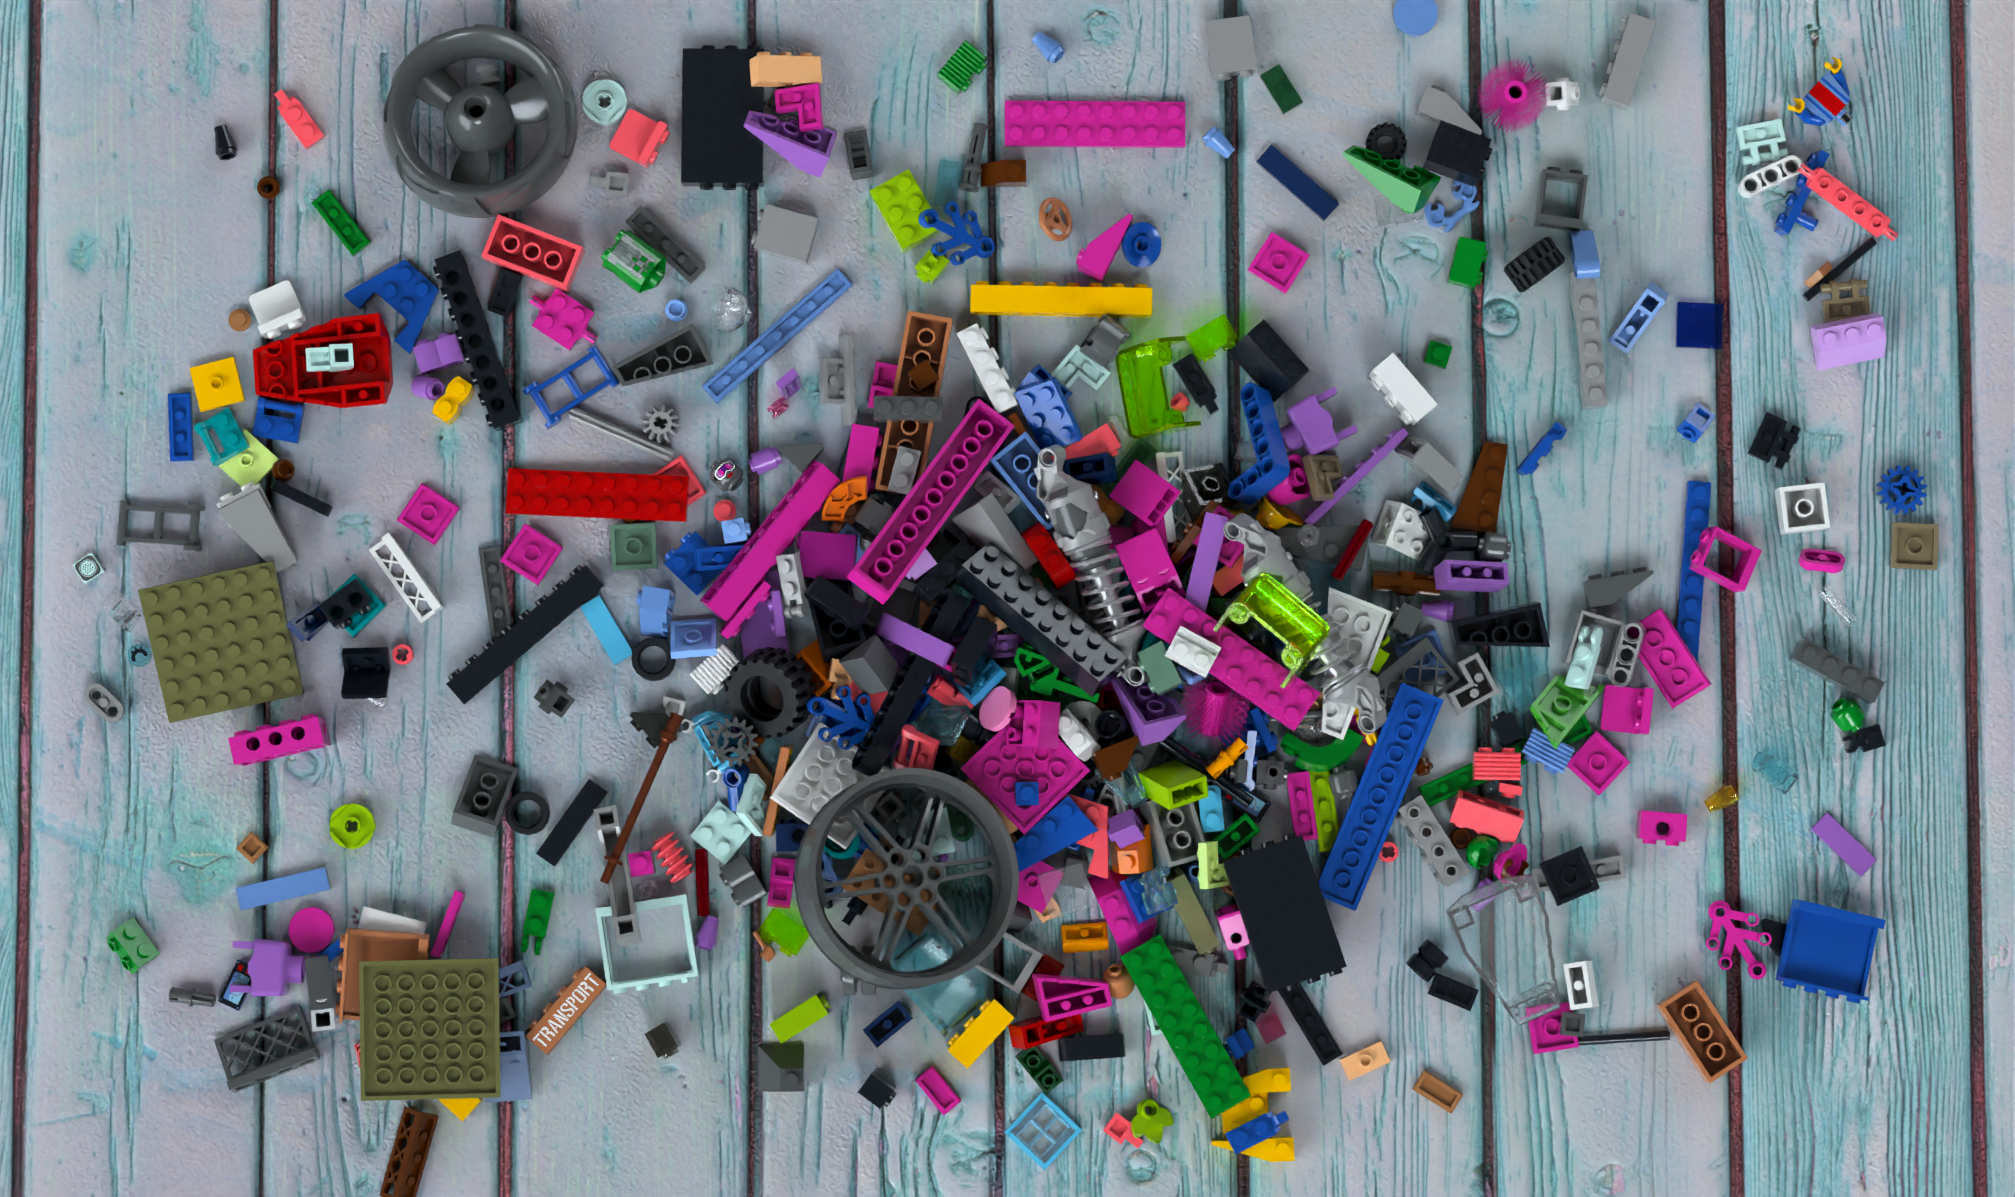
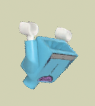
M706 711L694 716L692 720L684 719L681 725L686 722L689 723V729L683 732L691 733L694 730L713 767L718 765V768H712L707 772V775L711 772L717 774V779L712 782L715 783L720 780L721 774L729 769L730 766L727 760L721 764L720 756L717 758L713 757L716 750H710L709 747L714 742L708 741V739L715 736L711 729L715 728L718 730V721L725 724V717H728L730 722L734 718L732 714L726 715L723 712ZM735 726L728 727L731 731L738 732L741 730V728ZM721 733L718 737L719 747L724 743V737ZM730 736L729 743L725 748L731 745L738 746L739 737L732 738ZM746 738L743 739V744H742V745H744L745 743H747V739H746ZM729 751L726 753L728 756H739L736 752ZM734 761L732 766L737 765V761Z

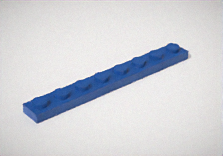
M1687 481L1676 630L1698 662L1704 576L1689 569L1692 563L1691 556L1700 544V535L1708 528L1711 483Z

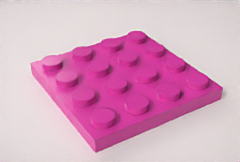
M1006 725L960 769L1025 835L1090 770L1059 738L1058 749L1005 746ZM1015 782H1038L1039 805L1016 806Z

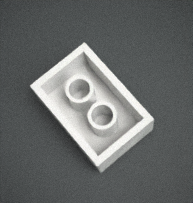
M1394 353L1389 355L1369 374L1371 378L1369 380L1370 384L1375 390H1381L1384 393L1386 403L1391 408L1396 407L1400 412L1399 418L1406 425L1410 424L1414 427L1438 405Z

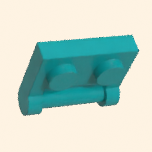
M226 408L208 420L199 422L194 426V430L197 435L201 436L211 456L210 461L213 466L223 464L250 447L230 408ZM212 428H214L225 449L221 453L218 452L208 432Z

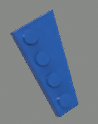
M1070 796L1062 800L1014 844L1019 873L1043 861V859L1060 852L1062 849L1077 843L1088 835L1099 831Z

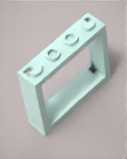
M688 894L635 902L637 912L682 905L691 964L690 971L615 982L606 916H612L611 906L595 909L607 990H613L614 994L627 992V987L636 986L637 991L650 989V984L659 983V987L673 985L672 980L681 979L682 983L694 982L695 977L700 976Z

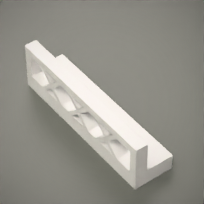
M1182 451L1155 453L1157 475L1169 483L1175 478L1181 483L1182 489L1180 492H1183V500L1179 496L1176 499L1185 507V512L1179 518L1173 513L1172 505L1164 515L1168 545L1174 544L1177 539L1180 541L1182 539L1176 538L1175 528L1179 522L1187 526L1191 521ZM1178 457L1179 467L1174 473L1167 469L1166 458ZM1179 470L1181 479L1178 476H1176ZM1185 514H1186V522H1187V523H1185V522L1182 520V518L1185 516Z
M387 533L382 537V541L369 549L421 624L444 608L392 534ZM387 545L391 551L390 560L381 559L376 551ZM384 562L389 563V569ZM393 564L402 566L404 569L403 578H396L392 575ZM397 581H403L402 587ZM406 582L414 583L417 587L416 597L407 596L404 592ZM410 599L416 600L415 606ZM419 600L427 601L432 608L423 617L418 611Z

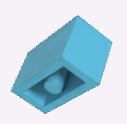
M1216 785L1207 786L1208 797L1197 800L1202 832L1224 831L1221 790Z

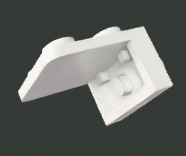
M288 280L249 297V302L260 325L257 327L264 338H275L281 335L282 331L298 328L303 322L307 321L294 288Z

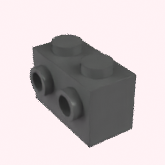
M1408 600L1406 603L1402 602L1399 606L1393 607V613L1390 618L1392 622L1388 630L1406 639L1413 637L1424 611L1420 610L1421 606Z

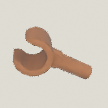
M758 931L753 932L756 940L763 948L759 955L770 962L775 956V951L767 945Z

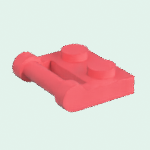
M905 724L901 730L902 739L898 754L894 758L893 766L896 769L924 768L933 770L940 741L917 731L912 725ZM910 740H913L914 745L910 761L907 762L906 756Z

